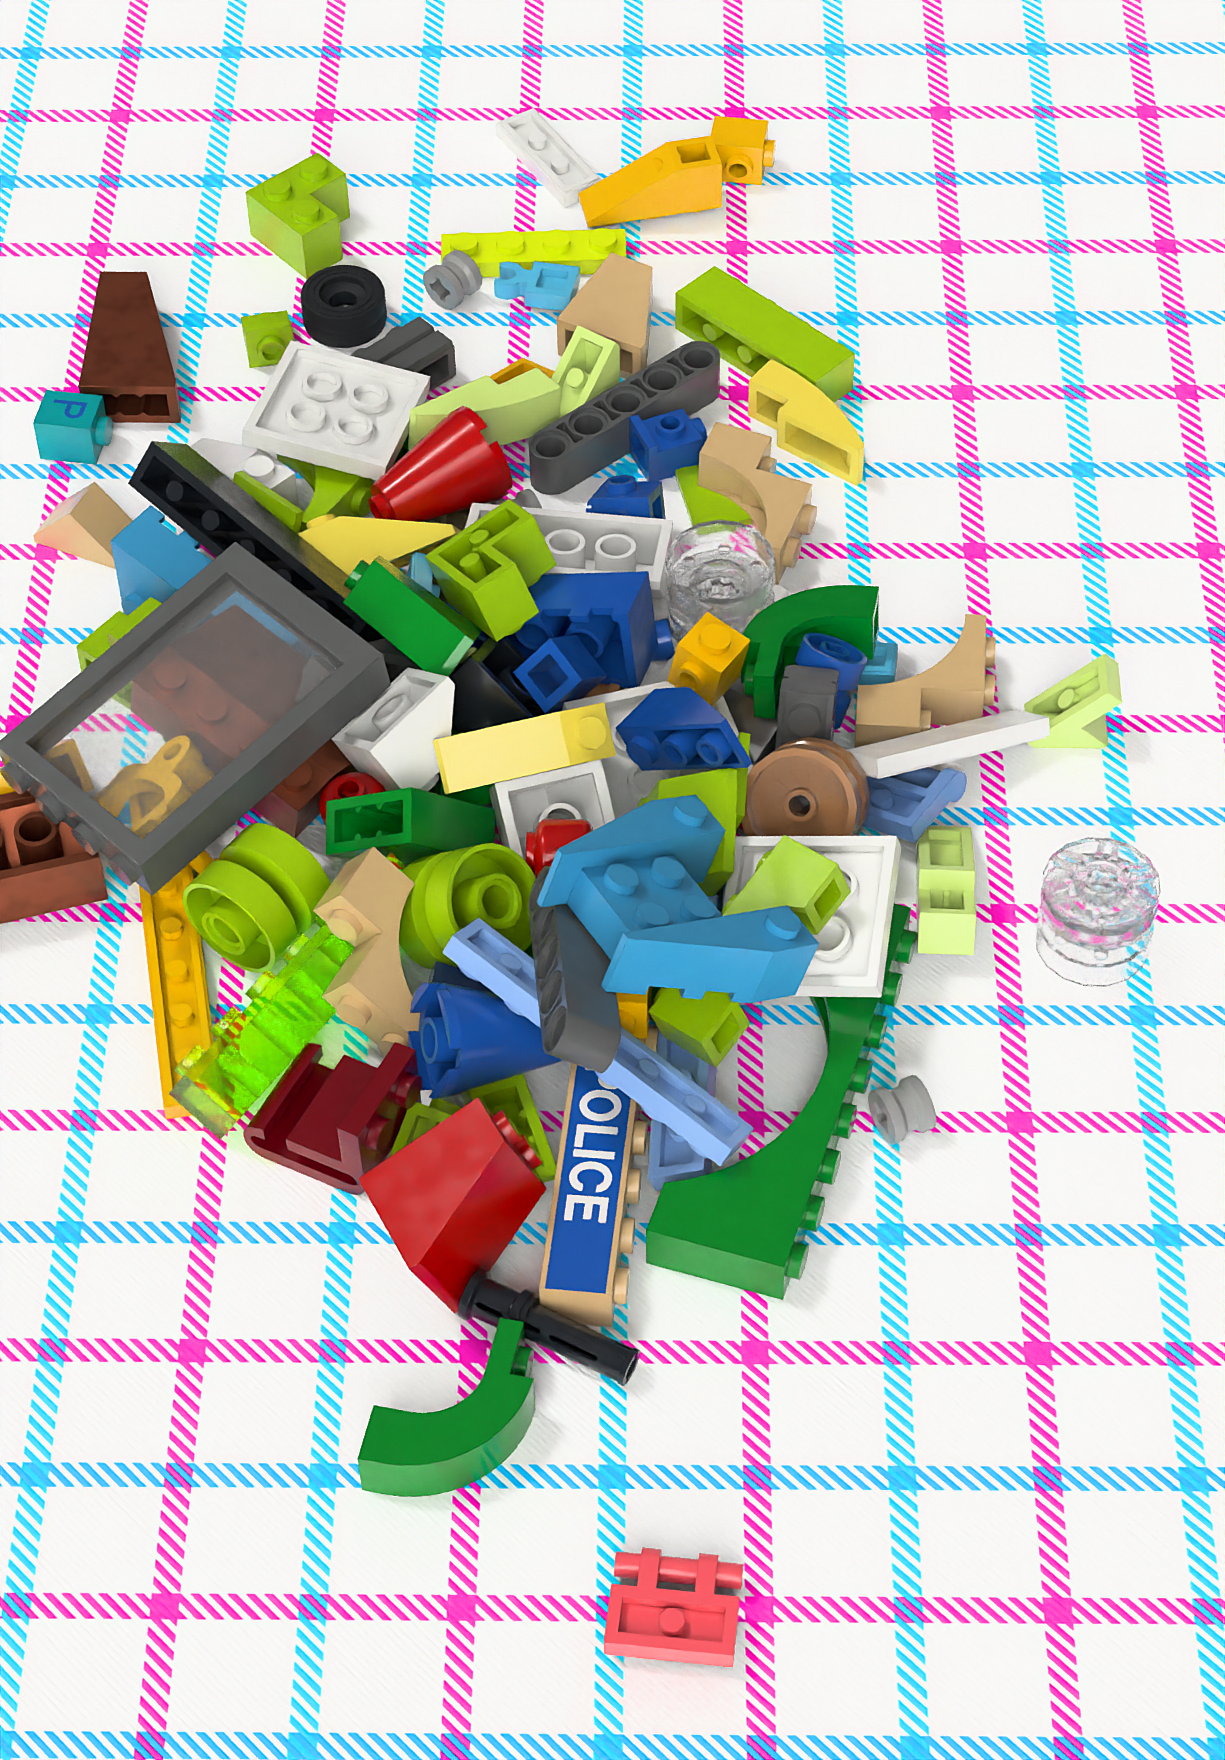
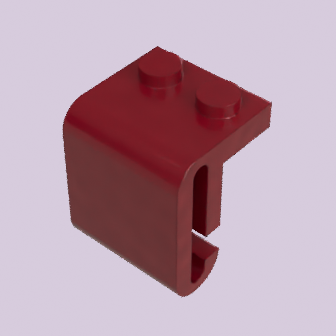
M395 1042L378 1068L343 1055L336 1067L331 1069L318 1063L323 1056L322 1045L306 1043L302 1046L243 1132L244 1140L252 1151L265 1159L346 1193L361 1195L365 1190L358 1178L386 1160L393 1148L407 1109H410L415 1102L422 1104L420 1093L422 1077L418 1075L416 1050Z

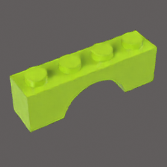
M784 835L773 850L766 852L761 857L753 876L740 893L733 895L727 901L722 915L726 916L788 905L812 935H818L851 891L836 862ZM661 987L654 998L652 1007L648 1011L663 1037L715 1068L718 1067L750 1025L739 1002H731L729 993L705 991L702 999L682 998L678 988Z

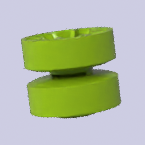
M252 823L247 825L222 850L219 860L211 862L184 889L182 902L190 923L215 952L239 968L254 973H265L271 970L296 943L297 935L307 932L320 918L313 910L331 883L317 859L299 841L274 826L264 823Z
M494 843L480 844L418 858L402 871L415 884L403 908L400 920L399 944L405 953L420 966L432 970L435 962L438 961L458 968V965L442 952L452 935L477 918L483 920L523 952L532 943L528 901L536 878L526 861L512 849Z

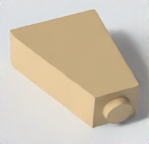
M611 252L557 317L558 355L563 356L579 325L620 345L621 378L627 379L647 367L653 306V267Z

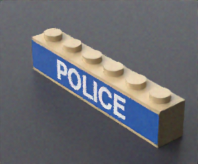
M649 1027L648 1039L637 1038L655 1053H657L659 1028ZM571 1063L539 1284L540 1305L578 1323L613 1327L615 1304L626 1305L629 1268H620L622 1253L632 1254L634 1248L635 1218L627 1217L628 1204H639L642 1170L634 1169L633 1162L634 1155L645 1156L648 1123L647 1121L639 1120L640 1104L619 1088L603 1082L595 1071Z

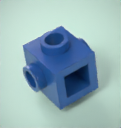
M630 475L608 478L588 500L586 512L666 519L662 481H636L635 477Z

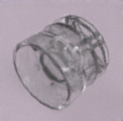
M708 521L698 523L681 532L669 546L665 562L666 588L668 591L666 597L668 607L667 620L671 636L678 643L706 612H709L743 634L750 621L763 609L775 602V557L771 544L758 530L735 521Z
M1086 837L1066 843L1050 856L1042 874L1040 906L1037 912L1035 927L1036 950L1047 968L1060 978L1082 986L1108 987L1129 980L1144 967L1151 951L1154 920L1157 916V905L1161 894L1159 873L1150 858L1131 844L1112 838Z

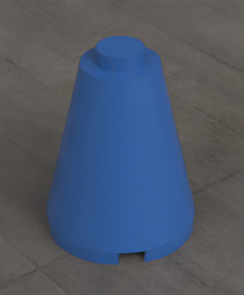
M424 982L417 988L413 996L410 1013H420L419 1031H408V1045L416 1050L418 1075L422 1077L421 1091L432 1090L429 1095L431 1099L447 1098L563 1061L557 1057L545 1054L542 1045L541 1028L525 1016L512 1012L505 1005L503 999L494 992L443 982Z

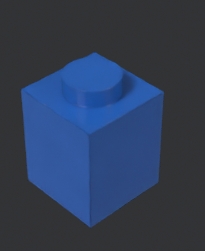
M576 635L550 638L513 672L545 714L562 711L564 702L583 699L607 677V674Z

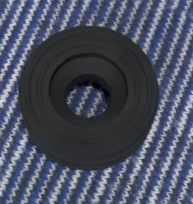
M354 265L327 267L311 275L302 287L300 300L303 324L309 336L320 344L334 348L357 347L375 339L385 327L387 320L385 289L379 277L368 269ZM342 305H352L349 307H337Z

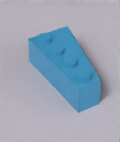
M151 505L110 541L120 591L123 613L126 615L132 613L149 597L163 603L212 562L211 559L197 550L200 548V543L186 531L176 535L162 524L165 520V515ZM239 593L234 594L191 631L192 633L236 605L308 662H310L312 657L319 656Z

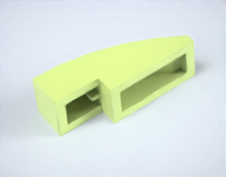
M537 367L501 384L496 383L487 375L410 409L408 449L410 450L450 412L461 406L472 409L488 426L481 430L480 433L489 445L495 441L499 445H505L532 437L536 432L559 419L562 387Z
M929 826L917 840V953L974 955L976 926L974 895L975 861L971 827Z

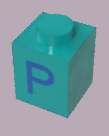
M46 390L33 421L40 459L96 465L103 446H109L112 440L113 421L111 417L106 416L103 396Z

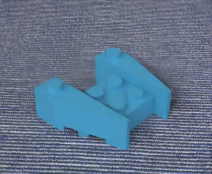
M696 794L649 801L557 849L537 899L540 907L568 904L609 957L611 962L600 985L606 992L646 995L649 986L678 988L682 998L702 999L705 991L729 993L731 1002L755 1003L793 996L796 994L819 946V942L788 905L723 916L697 883L704 882L726 830Z

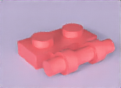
M642 1547L641 1554L616 1551L614 1577L638 1579L637 1586L611 1584L604 1635V1654L733 1667L740 1597L715 1594L716 1587L741 1590L744 1564L720 1562L719 1555L699 1553L698 1559L662 1556V1549ZM659 1582L695 1585V1592L659 1589L658 1586Z

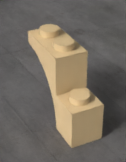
M715 422L699 453L698 486L712 490L732 500L751 517V523L762 542L759 577L778 585L786 567L793 569L798 561L802 540L800 539L802 534L810 535L817 517V506L811 505L813 484L775 474L777 460L770 457L772 436Z
M965 614L964 627L955 646L941 661L926 671L896 682L858 685L854 748L930 730V724L952 725L982 718L983 706H993L995 695V675L985 674V667L994 668L996 637L986 636V615Z
M371 847L345 863L313 911L327 923L328 928L335 936L348 941L355 947L321 997L336 1009L337 1015L345 1023L357 1027L377 1044L380 1053L385 1057L395 1042L409 1047L408 1031H419L420 1013H410L413 996L404 976L399 951L400 920L407 897L415 883L375 847Z

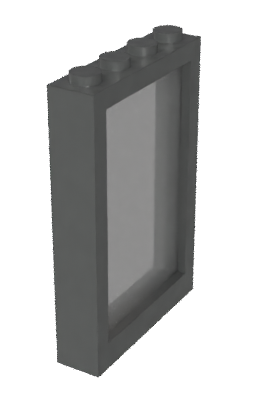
M234 542L0 740V757L4 766L0 769V773L17 793L23 794L25 791H28L36 798L37 806L54 824L64 821L70 826L74 838L88 853L94 855L99 851L108 858L110 868L120 880L129 886L136 882L153 896L391 686L384 657L380 651L237 542Z

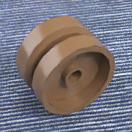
M805 737L788 741L755 764L747 776L745 816L741 821L743 831L746 836H856L867 818L871 794L866 773L851 752L831 740ZM800 795L805 796L810 804L802 807L797 797Z

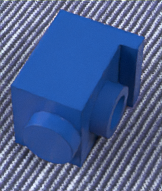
M683 408L645 420H641L638 414L629 417V453L647 481H661L675 476L676 469L699 465V453L708 438L705 426L699 417L690 419Z

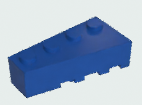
M648 571L543 574L538 582L527 587L539 613L526 621L520 630L506 636L526 659L550 638L576 635L607 674V677L600 683L610 685V683L618 684L624 688H635L641 685L658 648ZM481 631L470 648L475 647L477 649L490 636Z

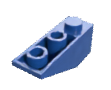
M690 687L654 689L616 727L617 732L626 745L628 756L639 766L641 771L748 768L752 764L727 719Z

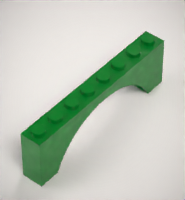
M894 903L881 997L808 996L817 1011L824 1030L827 1059L814 1093L794 1121L772 1142L734 1165L703 1176L665 1182L663 1184L646 1228L647 1264L781 1300L784 1299L790 1279H801L809 1252V1245L803 1244L807 1230L817 1232L825 1207V1198L820 1197L823 1184L833 1185L836 1180L841 1161V1151L836 1150L839 1138L849 1139L857 1114V1105L852 1104L855 1092L865 1094L873 1066V1061L867 1060L870 1049H881L888 1024V1017L882 1016L885 1006L895 1007L903 980V974L897 973L900 963L910 964L914 954L917 932L909 930L911 907Z

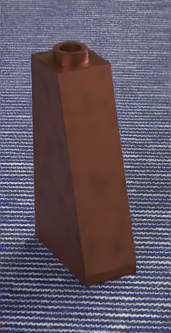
M100 271L78 387L80 394L103 396L106 416L111 417L113 423H181L182 415L176 378L147 272Z

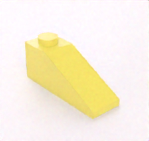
M327 514L309 521L306 524L307 530L298 533V535L350 576L361 560L370 565L379 555L398 569H401L410 564L411 556L415 552L429 554L461 532V530L452 524L348 516L336 518L334 514Z
M604 702L433 740L445 794L616 756Z

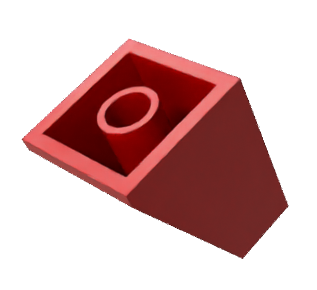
M478 1097L358 1178L408 1269L454 1314L458 1312L460 1299L472 1275L479 1268L491 1270L547 1189L535 1170L543 1164V1161L531 1142L524 1134H519L503 1110L493 1115Z

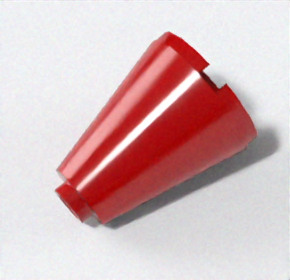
M465 406L450 412L371 485L372 497L368 499V505L375 519L424 522L469 509L472 503L486 504L508 495L509 492L507 490L513 486L510 467L498 442L495 441L489 445L480 433L481 430L488 427L482 418L472 409Z

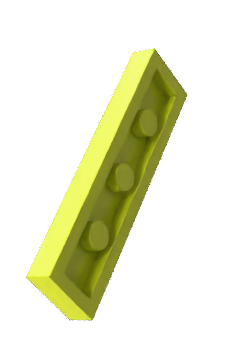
M607 228L595 230L555 229L550 231L441 234V265L443 258L447 254L458 250L474 260L482 277H500L499 266L502 262L517 263L523 269L531 270L534 261L580 267V275L594 274L611 252L626 257L625 229Z

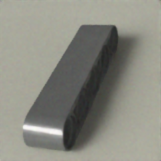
M691 341L536 432L528 443L531 486L541 494L558 495L568 491L629 453V417L638 414L641 420H645L683 408L689 417L714 402L720 393L719 350L709 342Z
M545 866L533 884L528 901L543 1050L545 1054L598 1073H603L615 1058L621 1038V1024L616 992H606L600 986L611 960L568 904L540 907L538 905L537 899L550 869V866Z

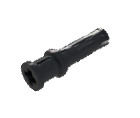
M479 1268L472 1275L459 1302L458 1317L466 1321L474 1317L497 1328L500 1318L524 1322L526 1339L611 1378L622 1386H625L632 1377L640 1358L641 1351L639 1349L629 1347L584 1324L540 1305V1299L536 1296L535 1292L529 1289L519 1292L491 1279L490 1271L484 1268Z

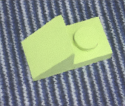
M579 325L551 378L562 387L559 419L620 383V345Z
M1104 653L1025 703L1024 709L1026 712L1049 717L1050 725L1049 736H1046L1044 739L1028 742V744L1033 748L1101 749L1107 747L1106 713L1122 703L1119 663Z

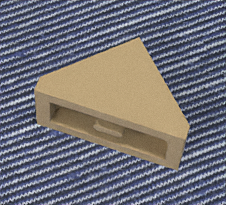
M93 482L58 503L33 537L35 543L115 569L110 541L133 520L96 482Z

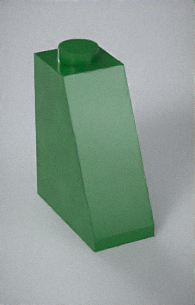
M380 555L370 565L361 560L344 583V586L351 590L343 603L424 671L449 677L482 631Z
M413 787L330 800L326 803V855L332 857L353 859L371 847H375L391 863L409 865L411 862L424 856L455 851L480 844H495L494 809Z

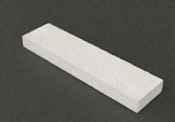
M1015 709L856 747L847 751L853 754L865 771L866 776L881 779L1044 739L1050 735L1049 717Z

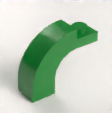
M834 585L804 590L770 604L750 621L742 634L751 641L741 670V683H744L745 695H751L754 698V717L776 718L780 687L785 668L789 665H798L795 662V658L805 634L822 633L839 638L857 647L866 655L867 659L873 660L879 633V586Z
M504 1318L499 1319L484 1375L475 1390L458 1404L444 1410L427 1413L409 1412L373 1405L357 1458L362 1490L400 1497L442 1494L465 1487L495 1470L514 1452L525 1437L536 1411L534 1378H530L534 1349L525 1347L524 1322Z

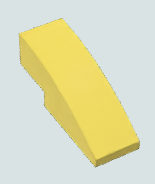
M773 359L769 360L749 379L748 416L777 430V447L858 486L863 479L864 443L852 423L839 407L819 388L795 371Z

